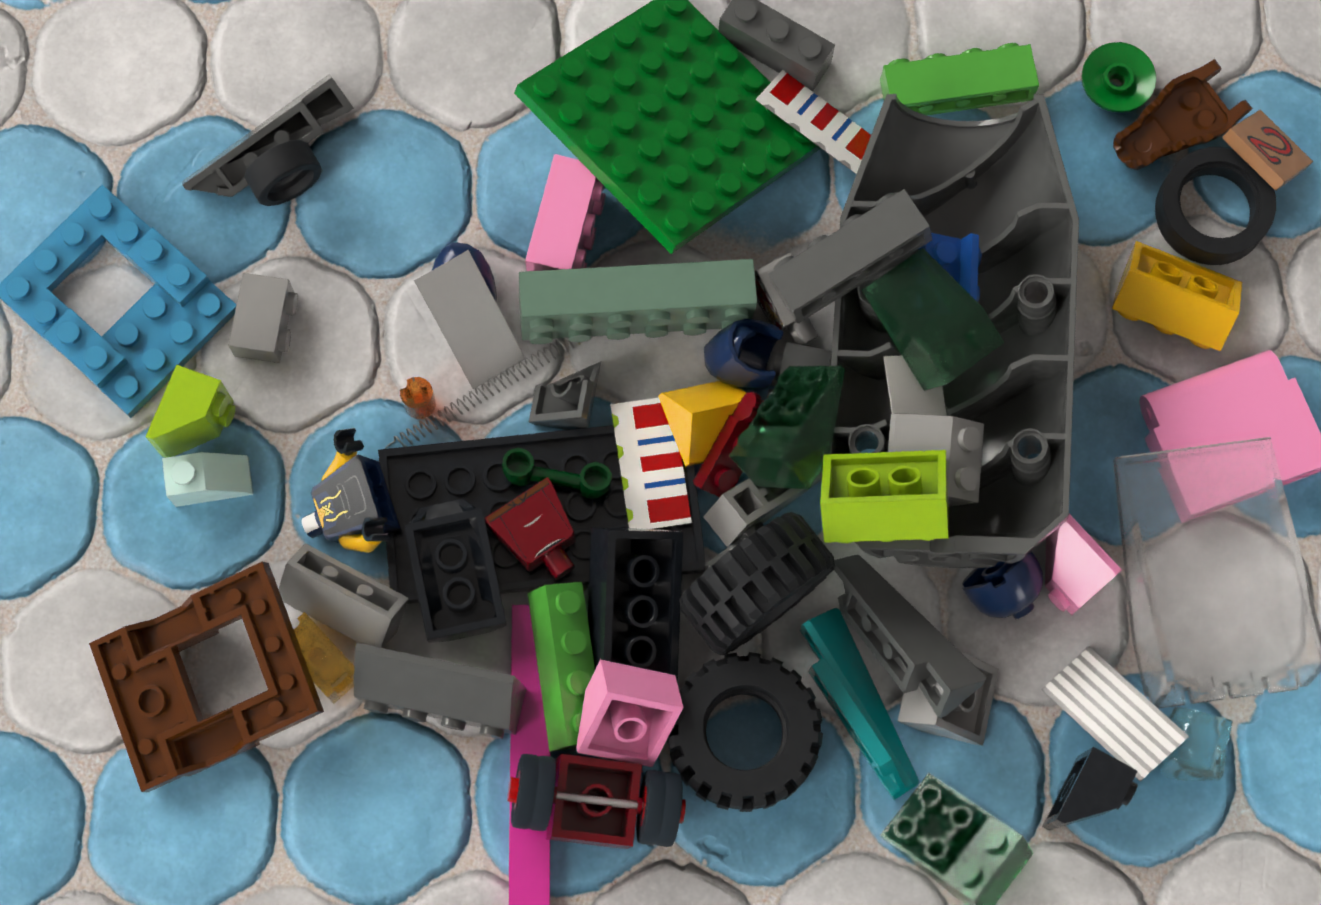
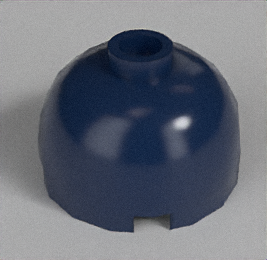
M1031 551L1023 559L1010 564L999 561L994 567L975 568L963 580V590L969 600L983 614L994 618L1013 616L1014 619H1019L1034 609L1033 602L1039 596L1043 585V571L1037 558Z

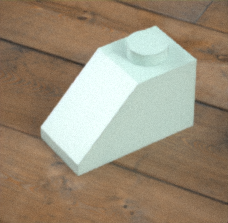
M198 452L162 458L166 496L175 507L253 495L249 457L247 455Z

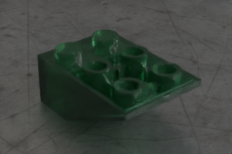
M789 366L780 374L777 385L769 397L760 404L757 415L749 427L740 434L737 445L729 455L756 486L810 489L823 468V456L830 454L845 372L842 366Z
M930 773L925 776L880 834L882 839L966 905H995L1034 854L1023 835Z

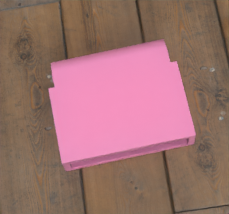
M1271 350L1140 396V409L1150 432L1145 437V441L1181 523L1321 472V433L1296 378L1288 380L1278 357Z

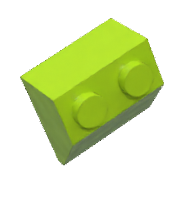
M176 365L145 437L162 457L179 455L219 437L223 427H229L233 420L236 409L235 405H233L234 400L221 380Z

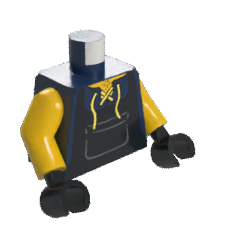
M355 428L337 430L333 439L335 449L337 450L335 458L323 475L321 482L314 486L311 491L316 511L302 518V526L306 534L311 538L324 534L328 541L339 543L346 550L371 553L382 541H389L390 535L388 533L400 529L379 461L357 455V451L363 450L364 445L361 440L354 441Z

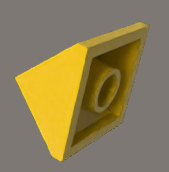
M715 381L663 392L658 396L685 467L704 462L729 415L733 414L738 403L741 402V398H743L744 394H747L745 391L737 386L729 385L722 381Z

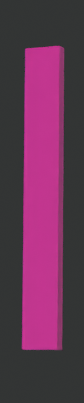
M512 605L511 675H514L527 689L516 735L510 734V777H516L519 759L522 754L551 757L529 605ZM510 802L509 905H550L551 840H546L548 827L546 831L512 827V802Z

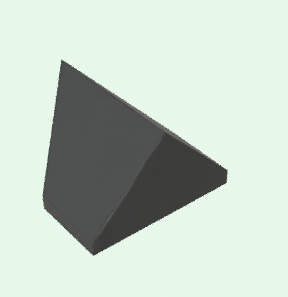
M601 361L545 387L537 385L535 387L529 423L564 430L589 428Z

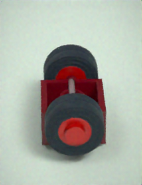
M522 754L519 759L516 777H510L507 802H512V827L535 831H546L548 827L546 840L628 849L633 847L636 824V835L639 843L671 847L676 839L679 823H683L685 816L686 800L682 799V778L677 773L647 770L640 789L642 764L561 754L556 760L548 756Z

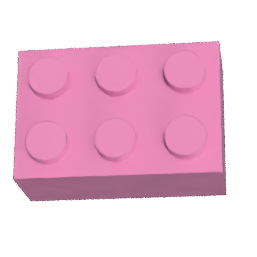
M554 154L525 259L527 271L587 268L585 249L592 250L596 235V228H594L596 215H601L606 194L603 193L604 185L578 159Z

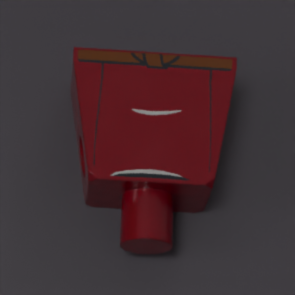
M548 477L484 518L489 531L529 572L545 564L555 580H558L575 568V565L565 552L566 548L576 542L575 534Z

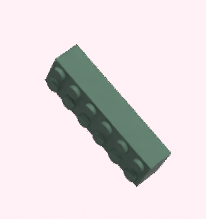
M753 259L519 272L522 340H530L532 344H548L553 339L567 337L571 342H585L590 340L591 336H607L610 340H622L630 337V334L645 333L646 337L658 338L668 335V332L683 331L685 335L690 336L706 333V330L724 329L733 322L752 319L757 306Z

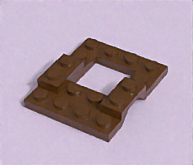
M262 561L190 595L182 606L157 618L124 626L89 643L141 792H150L183 776L195 775L260 745L259 741L324 712L272 570L267 562ZM242 619L268 690L203 719L180 652L219 634V629Z

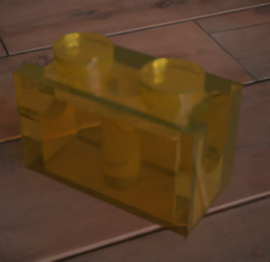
M304 612L297 618L300 623L294 629L295 635L313 682L335 704L354 686V665ZM347 673L342 682L333 688L331 687L342 675Z

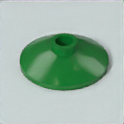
M1112 42L1101 45L1090 53L1083 65L1081 80L1085 93L1093 103L1110 112L1125 113L1140 108L1150 99L1156 86V71L1150 58L1136 46L1123 42ZM1118 79L1122 86H1114L1110 80Z

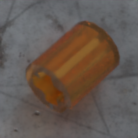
M421 377L407 379V386L400 389V397L406 413L415 419L429 417L436 408V398L431 384Z

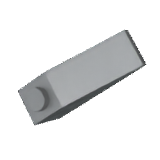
M799 447L723 493L703 517L723 543L729 547L739 540L742 534L750 527L759 522L765 523L822 480V473L804 450Z

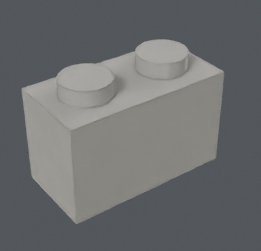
M243 273L228 344L235 357L280 363L282 352H288L291 341V330L287 329L289 315L294 316L296 314L298 305V294L294 293L289 279Z

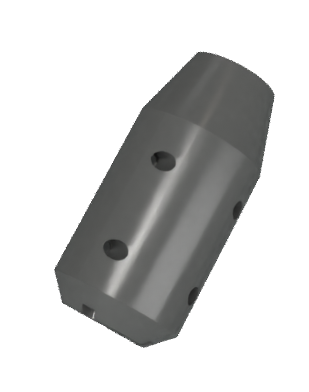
M886 94L842 211L840 228L849 217L855 214L863 215L873 209L876 202L889 193L897 194L905 189L930 225L931 233L959 239L964 238L970 233L979 235V248L982 252L981 263L978 267L980 298L976 309L959 318L916 310L917 249L835 300L825 455L861 453L865 449H876L872 453L888 452L892 411L883 356L937 354L946 415L984 424L979 501L973 504L948 507L949 539H934L930 541L921 539L894 540L891 542L860 541L855 543L865 553L874 557L886 558L894 556L898 563L916 566L984 568L994 567L999 561L1010 564L1023 559L1064 524L1069 516L1079 217L1044 94H1034L1032 101L1020 107L1017 113L1002 118L982 121H955L926 116L902 104L897 94ZM1031 454H1039L1037 457L1033 459L1025 458L1026 456Z

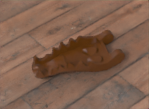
M1213 59L1204 66L1171 80L1161 90L1158 97L1143 110L1135 122L1116 134L1113 148L1118 158L1128 168L1139 170L1161 157L1219 138L1226 134L1230 128L1235 126L1253 108L1246 100L1241 101L1230 110L1226 107L1207 82L1222 69L1216 59Z

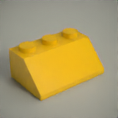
M1136 241L1116 290L1112 309L1118 311L1122 317L1128 320H1141L1152 324L1161 333L1167 335L1177 334L1185 337L1199 348H1213L1221 351L1240 312L1243 282Z

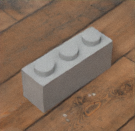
M306 543L286 563L278 588L283 602L294 609L303 612L361 644L384 648L397 633L409 599Z

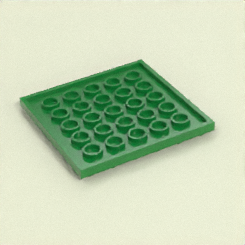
M653 0L518 83L514 92L670 254H673L821 149L755 100L771 82L723 34L718 32L719 30L688 0Z

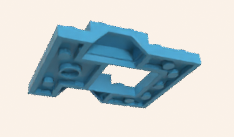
M103 185L99 186L0 283V299L52 347L64 355L130 418L170 380L176 365L183 367L234 316L236 304L216 287L204 272L153 227L150 228ZM106 240L153 282L154 285L101 337L71 308H68L52 291Z

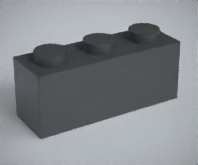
M732 0L719 20L718 32L723 34L738 50L778 73L784 70L812 92L831 65L835 44L758 0Z

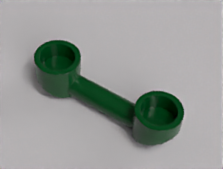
M522 448L509 450L502 460V469L505 477L511 483L518 486L528 485L531 481L539 483L548 477L552 485L580 490L584 497L590 499L601 497L611 486V471L606 465L599 462L587 464L583 467L580 474L534 466L532 454Z

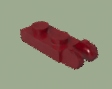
M752 391L744 394L733 414L729 415L693 480V484L719 498L723 493L735 487L763 437V431L770 429L774 419L777 418L778 405L767 399L766 401L761 400L762 397Z

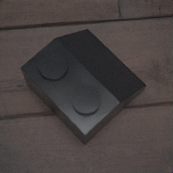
M1095 747L1090 748L1077 756L1042 827L1052 830L1097 817L1115 809L1118 810L1122 804L1127 806L1138 784L1133 782L1138 771Z

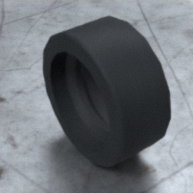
M292 140L278 144L258 156L249 165L244 177L261 205L274 206L288 202L312 187L319 179L322 168L307 142Z

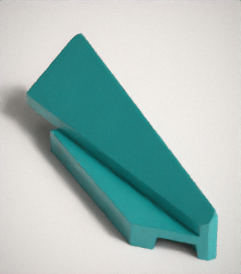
M833 608L809 619L800 628L801 634L819 659L818 662L810 667L808 672L894 801L917 786L919 779L840 610Z

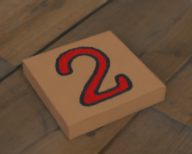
M1258 110L1230 128L1222 137L1276 191L1306 170L1313 162L1261 110Z

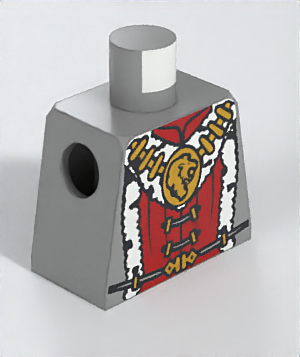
M789 252L754 272L757 302L770 324L782 331L788 329L796 344L805 345L817 338L818 334L809 318L800 323L796 322L791 312L785 307L768 274L774 270V266L780 260L792 256Z

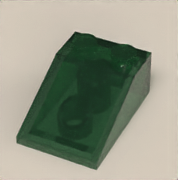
M924 248L918 250L862 289V292L924 391L947 385L1005 343L984 308Z

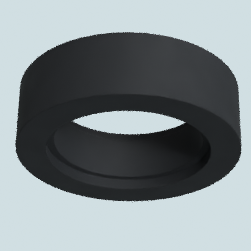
M1223 147L1199 149L1180 159L1162 183L1155 203L1157 224L1167 243L1183 257L1205 265L1229 264L1248 255L1267 234L1276 213V194L1274 189L1233 149ZM1204 175L1221 176L1235 183L1243 191L1249 203L1250 217L1246 229L1239 234L1226 238L1210 237L1197 231L1189 224L1182 212L1180 199L1183 186L1192 179Z

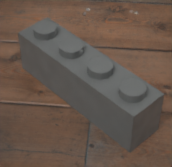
M905 189L897 194L889 193L876 202L875 207L865 214H855L849 217L836 232L829 236L822 235L814 239L808 245L807 250L795 257L788 256L780 260L774 266V270L768 274L774 288L797 323H800L932 241L930 225Z

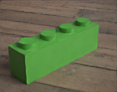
M1007 43L997 49L982 51L980 48L965 50L961 54L951 56L936 53L927 56L923 60L909 61L905 58L896 59L883 66L880 77L883 100H885L886 94H897L902 104L926 116L1031 101L1039 87L1031 44L1019 46L1017 43Z
M582 582L544 585L527 593L549 751L576 748L585 690L595 672Z

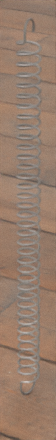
M564 337L572 346V348H575L573 344L568 340V338ZM556 339V346H558V341L564 347L566 352H568L564 344L560 340ZM550 343V349L552 350V345L562 356V353L559 351V349L554 344ZM544 347V353H546L545 349H547L548 352L552 355V357L556 360V357L553 355V353L547 347ZM538 350V357L540 352L543 355V357L547 360V362L550 363L547 357L541 351ZM531 354V360L533 361L534 356L541 366L544 367L541 361L534 354ZM525 358V364L519 361V368H521V363L529 372V374H531V371L526 367L527 360L532 364L535 370H538L536 366L528 358ZM513 365V372H515V367L523 376V378H525V375L520 371V369L517 366ZM507 369V375L509 376V371L514 376V378L519 382V379L515 376V374L510 369ZM500 372V378L502 379L503 375L508 380V382L511 385H513L509 378L504 373ZM494 376V382L496 383L497 379L507 389L503 382L497 376ZM488 380V386L490 387L491 383L500 393V390L497 388V386L491 380ZM485 384L481 385L483 391V386H485L486 389L490 392V394L494 396V393H492L491 390ZM476 387V394L478 395V389L480 393L484 396V398L488 400V397H486L485 394L478 387ZM469 391L470 398L472 399V393L478 402L482 404V401L472 391ZM463 395L464 402L466 397L468 401L472 404V406L476 407L475 404L472 403V401L466 395ZM457 398V405L459 406V400L462 403V405L466 408V410L469 411V408L466 407V405L460 399ZM451 402V409L453 410V404L455 408L460 412V414L463 415V412L460 411V409L453 402ZM444 406L445 413L447 414V408L453 417L457 419V416L447 406ZM438 410V415L440 418L441 412L443 416L447 419V421L451 422V420L447 418V416L441 410ZM432 413V420L434 421V415L436 419L441 423V425L444 426V423L441 422V420L434 413ZM425 417L426 424L428 425V419L434 428L438 430V427L428 417ZM419 421L420 428L422 429V423L428 432L432 434V431L422 421ZM413 424L414 432L416 433V428L421 433V435L425 437L426 435L422 433V431L416 425ZM407 428V435L409 436L410 432L415 437V439L419 441V438L416 437L415 434L409 428ZM400 432L401 439L403 440L404 436L413 445V442L403 432ZM394 436V441L391 442V443H389V444L385 447V449H386L389 445H391L392 443H394V442L396 441V439L402 444L403 447H407V446H406L405 444H403L402 441H401L397 436Z

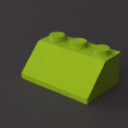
M946 450L824 455L820 499L824 543L949 539Z

